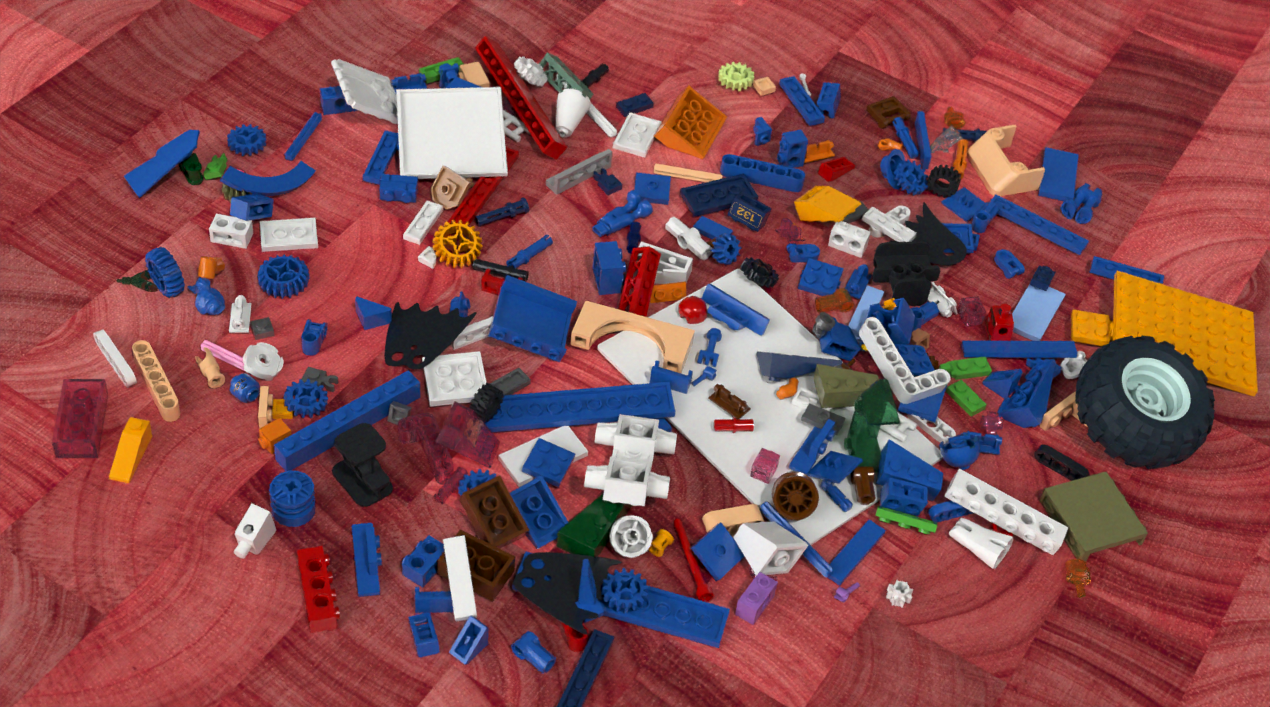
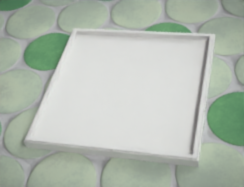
M501 87L396 89L400 175L418 177V179L436 178L443 165L462 177H497L508 175Z

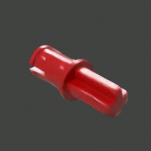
M733 417L732 419H716L713 426L715 431H732L733 433H736V431L753 432L754 422L753 419H736Z

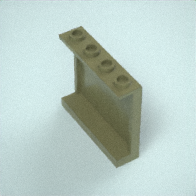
M1106 471L1044 488L1040 498V502L1050 518L1068 527L1064 540L1079 563L1086 562L1091 553L1132 541H1137L1140 546L1148 534L1145 526L1141 524L1135 511L1131 509L1124 495L1118 490L1114 480L1110 478Z

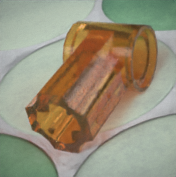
M840 288L831 295L815 298L818 313L838 309L840 312L846 313L855 306L846 288Z

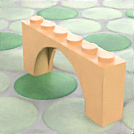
M585 301L572 330L571 345L589 350L592 344L605 334L615 331L637 332L647 336L658 345L663 354L664 369L682 373L693 344L695 330Z

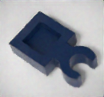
M601 168V174L594 171L593 178L598 181V186L607 195L622 190L623 184L613 174L608 176L606 169Z

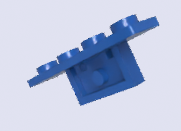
M707 284L701 299L710 305L707 312L713 315L714 319L723 321L733 330L747 327L760 336L764 335L770 321L769 318L716 286Z
M828 419L822 429L818 427L813 428L789 464V469L805 473L806 475L809 473L820 454H824L828 442H831L836 434V431H834V421Z
M373 523L353 524L352 535L358 596L379 595L378 566H382L381 553L376 551V548H380L379 535L375 536Z

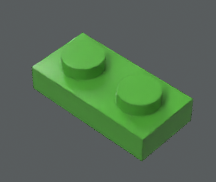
M962 380L947 387L946 393L970 417L985 410L987 404Z

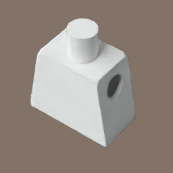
M254 504L250 505L235 531V537L238 542V546L234 550L235 555L245 559L249 552L254 554L261 552L276 532L270 511Z

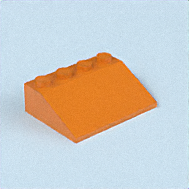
M688 85L677 96L654 137L669 148L703 159L727 116Z

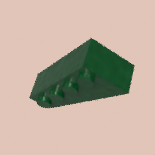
M603 493L558 531L556 547L571 554L598 557L610 540L611 527L615 521L627 514L632 505L603 500Z

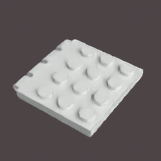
M340 59L331 62L348 105L365 114H371L379 119H385L393 124H398L397 96L389 77Z

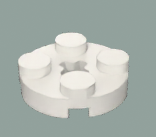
M259 342L253 346L250 345L243 355L244 370L257 378L271 381L279 374L284 361L277 354L278 350L274 346L264 342ZM261 358L265 359L266 363L261 362Z

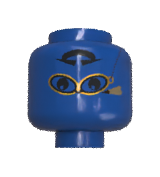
M243 373L232 378L230 392L243 403L252 402L260 394V385L249 374Z

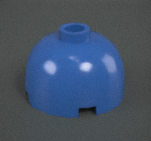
M969 434L948 438V443L944 444L942 441L939 444L944 461L948 465L961 470L968 469L971 464L975 463L980 454L978 437L975 436L974 439Z

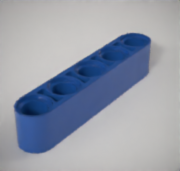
M726 154L722 157L720 173L724 177L744 174L750 183L791 192H800L803 189L805 173L800 169L732 154Z

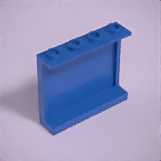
M507 275L500 288L488 336L560 362L567 351L565 344L571 316L576 308L577 301Z

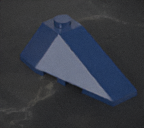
M757 351L762 376L769 377L770 381L780 382V378L788 379L815 372L817 364L832 367L842 365V360L791 356Z

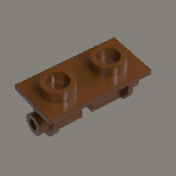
M716 384L713 388L715 392L708 398L736 419H740L751 410L746 401L741 400L736 395H732L722 384Z

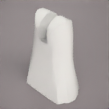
M960 518L956 526L949 532L953 539L973 552L992 569H996L1013 543L1012 536L986 529L964 518Z

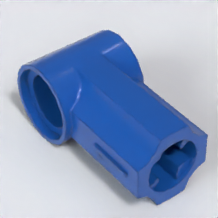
M993 201L986 202L980 210L975 212L971 223L974 232L984 233L988 224L999 212L997 203Z
M932 301L925 303L919 308H911L915 315L912 332L918 328L921 329L923 324L939 315L940 311L936 303Z
M527 631L511 645L513 653L519 659L528 660L541 673H547L556 663V657L541 646L539 639L531 631Z

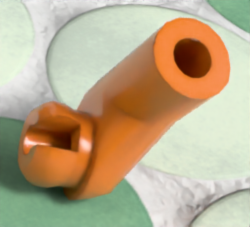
M887 138L881 139L878 142V148L883 151L890 149L902 150L903 144Z
M791 378L789 384L781 386L776 392L777 397L783 400L786 397L794 396L797 393L798 379Z

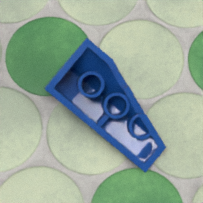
M1055 359L1038 362L1025 376L1026 381L1014 388V395L1011 398L1006 397L996 413L997 416L1022 428L1040 425L1047 410L1056 363Z

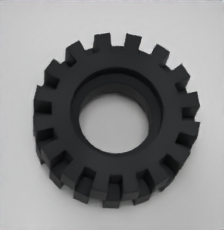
M939 165V167L936 166L932 169L927 186H929L930 191L933 190L932 193L934 195L938 193L937 196L943 195V198H946L947 195L951 197L952 194H956L961 182V175L958 174L957 170L953 171L954 167L948 168V165H945V167ZM939 179H945L949 184L942 183Z
M490 383L483 384L482 388L478 389V393L474 394L475 398L471 400L472 404L469 406V412L483 422L490 421V419L494 418V414L498 413L497 410L501 408L500 404L503 403L504 392Z

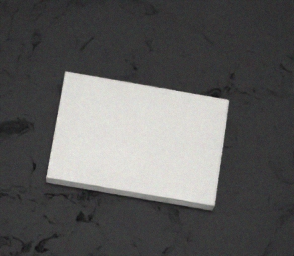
M629 113L613 143V148L645 158L655 139L654 135L662 122Z
M316 218L260 221L262 252L318 248Z

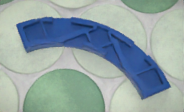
M300 161L296 167L285 174L273 177H259L243 173L230 166L220 182L241 192L243 190L263 196H275L289 193L301 187L312 177L316 170Z

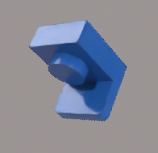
M762 117L756 118L753 128L755 133L754 144L759 146L770 142L772 128Z

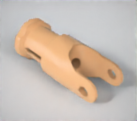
M204 347L206 352L205 359L202 361L198 356H195V359L202 374L207 377L209 387H221L225 383V376L220 373V367L210 349Z

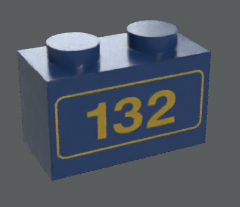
M741 192L734 197L727 215L732 217L734 221L743 223L750 230L758 232L765 226L772 208Z

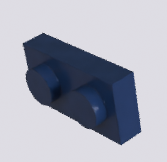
M646 93L616 102V108L624 117H627L629 113L636 114L651 109L654 105V102Z
M1039 265L1029 285L1047 291L1056 272L1047 266Z

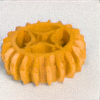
M453 219L450 225L446 221L444 227L440 225L439 231L435 232V237L432 241L434 243L433 250L436 251V257L441 256L440 262L446 260V266L452 263L453 268H456L457 264H459L462 269L464 263L470 266L471 261L474 262L480 256L481 252L479 250H482L483 246L480 244L482 243V238L479 237V231L474 232L475 226L468 227L469 222H466L464 225L461 219L458 223ZM456 233L454 236H448V238H445L449 234ZM457 238L459 239L458 243H460L458 246V250L456 249L457 245H455V243L457 242ZM470 250L466 254L459 255V253L462 251Z

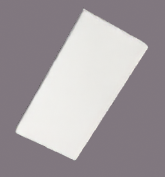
M562 426L498 455V460L517 486L521 487L536 479V477L522 472V467L538 438L575 453L573 462L588 456V450L569 426Z

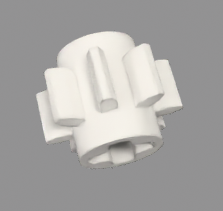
M896 580L894 585L889 584L886 598L890 599L892 605L903 607L905 602L910 604L913 589L909 588L907 582Z

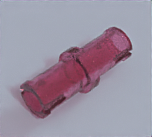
M457 467L450 478L444 480L443 486L433 496L439 504L440 502L444 504L450 495L458 490L459 481L463 480V475H468V472L463 467Z

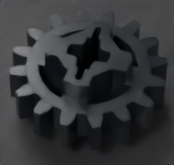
M746 258L740 266V270L744 272L743 274L747 276V279L758 284V286L765 285L767 288L770 286L773 288L779 280V275L775 273L776 271L773 270V267L761 259Z

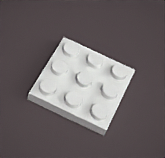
M480 351L439 355L423 368L430 407L470 403L475 398L474 394L478 393V389L482 388L483 384H486Z

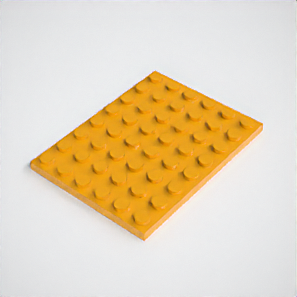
M1116 271L1114 274L1113 340L1128 336L1135 338L1144 335L1153 337L1155 342L1158 343L1166 341L1175 345L1176 351L1182 355L1186 353L1194 360L1193 365L1197 370H1203L1208 378L1207 383L1253 397L1258 393L1253 312L1145 278Z

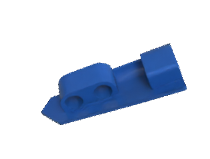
M199 130L184 132L159 148L154 157L124 175V178L139 198L176 165L191 156L193 150L197 148Z

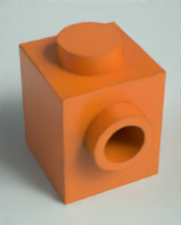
M278 418L259 428L260 438H258V441L263 449L266 448L273 454L275 453L274 444L292 435L291 430L281 418Z

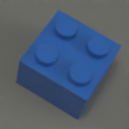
M617 241L595 243L592 269L599 295L621 293V288L625 283L623 273H626L625 261L622 262V249L618 248Z

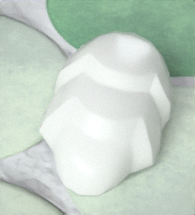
M1077 351V358H1064L1061 363L1064 377L1067 379L1079 377L1081 369L1088 361L1085 359V352Z

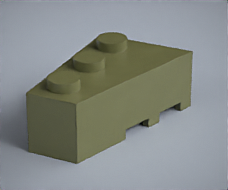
M821 364L816 365L813 380L821 408L878 405L882 392L878 375Z

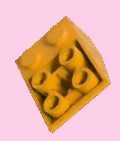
M815 186L795 200L794 204L800 221L840 222L845 219V216L855 212V209L861 205V202L830 186Z

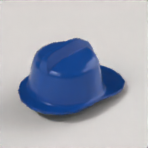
M900 149L892 150L880 162L883 177L888 179L891 187L897 190L902 186H897L898 180H894L896 175L893 172L901 161H905V156Z

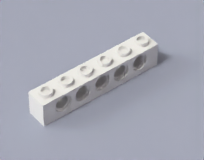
M961 469L952 478L944 495L951 501L1051 555H1054L1061 547L1068 530L1067 526Z

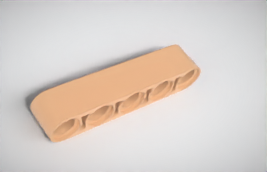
M145 340L135 342L132 346L135 364L162 418L168 422L177 420L180 417L178 398L151 345Z

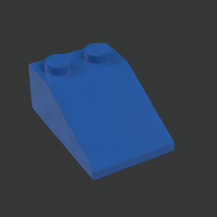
M542 475L510 492L529 528L526 536L536 549L555 540L558 531L569 523Z

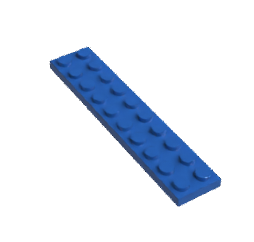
M670 382L504 395L503 403L500 404L501 408L497 410L498 413L496 415L494 414L493 419L483 422L476 418L477 434L618 422L620 414L649 419L675 417V407Z
M525 552L517 574L524 570L523 562L526 556L531 554L530 552ZM534 559L531 565L535 569H541L545 566V563L541 559ZM546 575L544 577L546 581H550L552 579L549 575ZM530 577L523 578L521 581L522 585L527 588L535 585L534 579ZM513 585V586H512V590L518 591V590L515 588V586ZM649 586L647 601H644L643 607L637 605L635 612L631 608L628 609V613H625L623 608L617 612L615 605L611 608L609 607V601L598 600L604 610V616L716 648L720 646L730 611L729 608Z

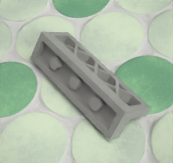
M608 149L602 153L600 152L546 180V186L557 195L593 177L594 171L600 173L601 168H610L612 151Z

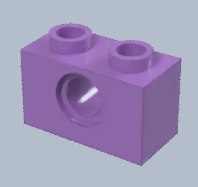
M759 572L738 600L735 615L754 625L775 596L778 582Z

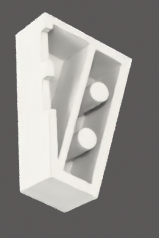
M645 242L640 243L639 247L650 246L661 253L655 284L684 281L687 283L692 272L693 258ZM638 253L637 262L642 257V253ZM638 269L634 272L633 279L638 274Z

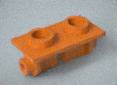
M826 140L818 143V146L816 144L807 145L804 163L835 156L831 150L834 147L833 142Z
M686 281L654 285L650 303L683 299L686 297Z

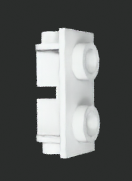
M931 282L932 288L928 301L939 302L937 306L940 311L939 313L943 317H950L952 311L957 315V303L952 297L948 298L940 285L936 286Z
M239 295L235 299V303H232L229 333H249L252 304L247 303L243 295Z

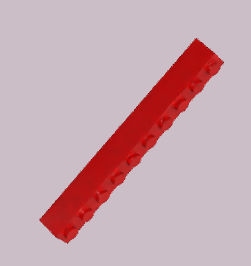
M484 36L476 45V51L541 151L557 160L568 147L523 79L519 76V73L499 43Z

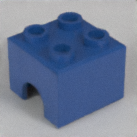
M904 298L894 300L897 307H894L893 310L882 308L880 303L870 305L867 318H877L893 344H910L915 315Z

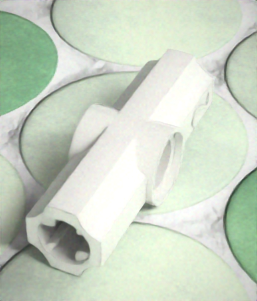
M675 217L670 218L666 223L665 229L677 238V242L682 249H690L703 260L708 259L712 254L711 249L713 248L701 239V235L696 228L687 227Z

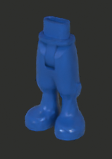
M631 190L627 194V204L616 207L605 214L592 229L600 237L605 234L610 235L632 225L635 219L650 216L653 213L652 205L648 200L641 202L638 192Z

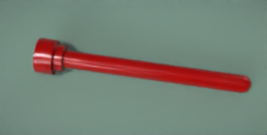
M675 519V529L697 584V599L710 602L714 598L713 590L708 584H705L682 521Z

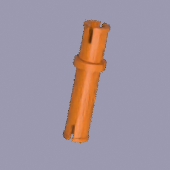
M965 139L958 141L956 160L953 162L954 171H958L961 179L967 167L966 156L969 143Z

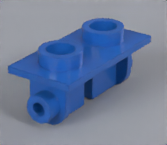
M425 74L410 75L409 80H407V76L394 77L391 80L395 93L396 89H427L424 82L426 81Z
M862 264L858 267V270H854L843 294L860 300L872 276L868 274L869 269L866 264Z
M460 291V297H454L451 300L450 312L458 308L460 317H467L470 301Z
M970 431L960 434H969L974 439L977 436L980 443V452L1000 455L1002 437H999V435L985 434V436H981V433Z

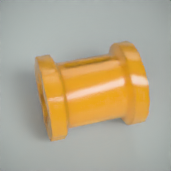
M660 529L655 539L651 542V546L648 549L649 552L657 557H661L664 554L665 548L673 543V536L668 531Z

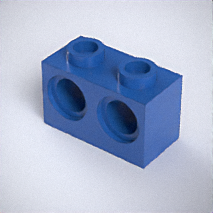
M802 129L782 133L779 143L780 149L777 154L778 162L782 166L791 168L803 166L808 139Z
M889 477L881 489L880 507L919 516L927 505L928 487Z
M430 535L424 541L421 540L415 550L403 559V576L423 588L438 572V559L445 550L444 544Z

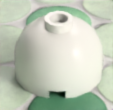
M633 515L623 516L615 521L609 535L610 543L614 550L620 555L630 558L644 554L651 546L653 538L648 522L641 517Z

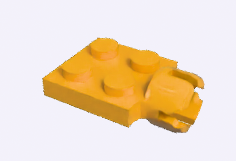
M1072 310L1071 341L1099 346L1109 344V342L1113 341V321L1110 320L1109 315Z

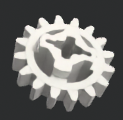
M519 57L514 63L515 68L518 70L517 72L520 73L519 76L528 81L529 84L543 86L548 80L547 75L542 70V66L534 62L533 59Z

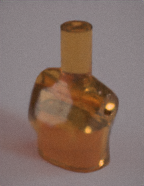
M953 107L947 108V113L944 114L946 125L951 129L963 128L966 123L963 113L955 112Z
M1068 560L1065 563L1067 569L1066 581L1074 584L1077 596L1083 598L1086 596L1084 586L1089 585L1091 582L1090 570L1084 560Z

